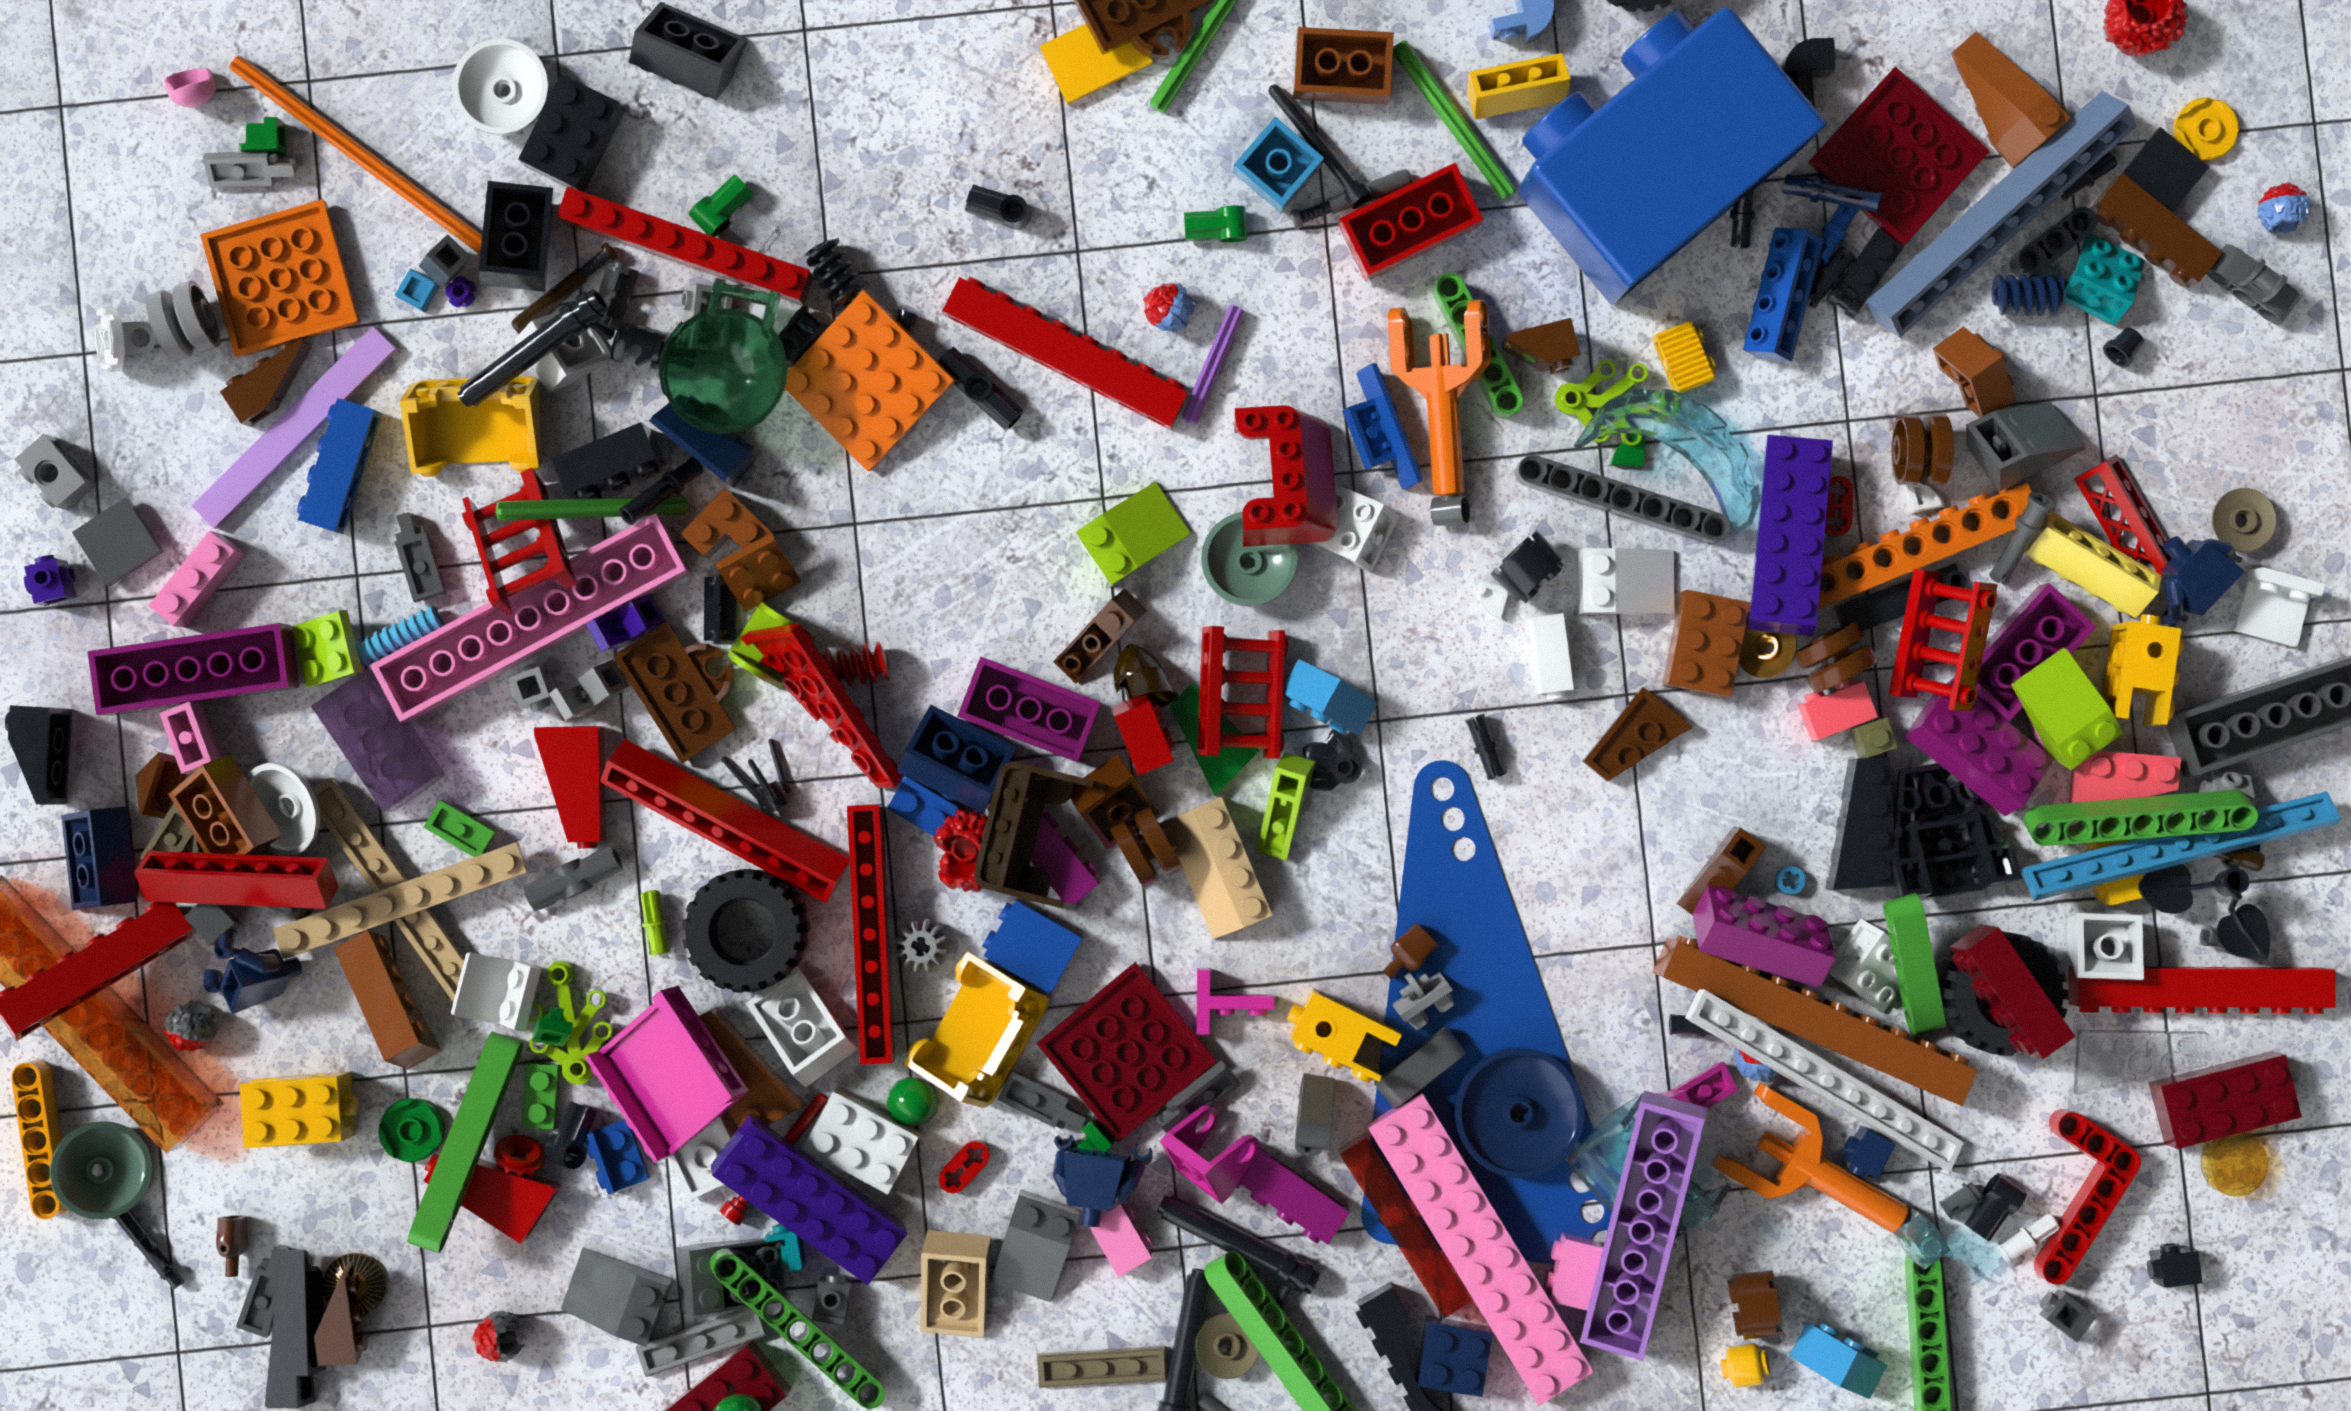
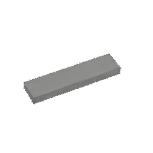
M742 1308L653 1339L646 1347L637 1345L635 1348L646 1378L767 1336L769 1333L762 1318L750 1308Z

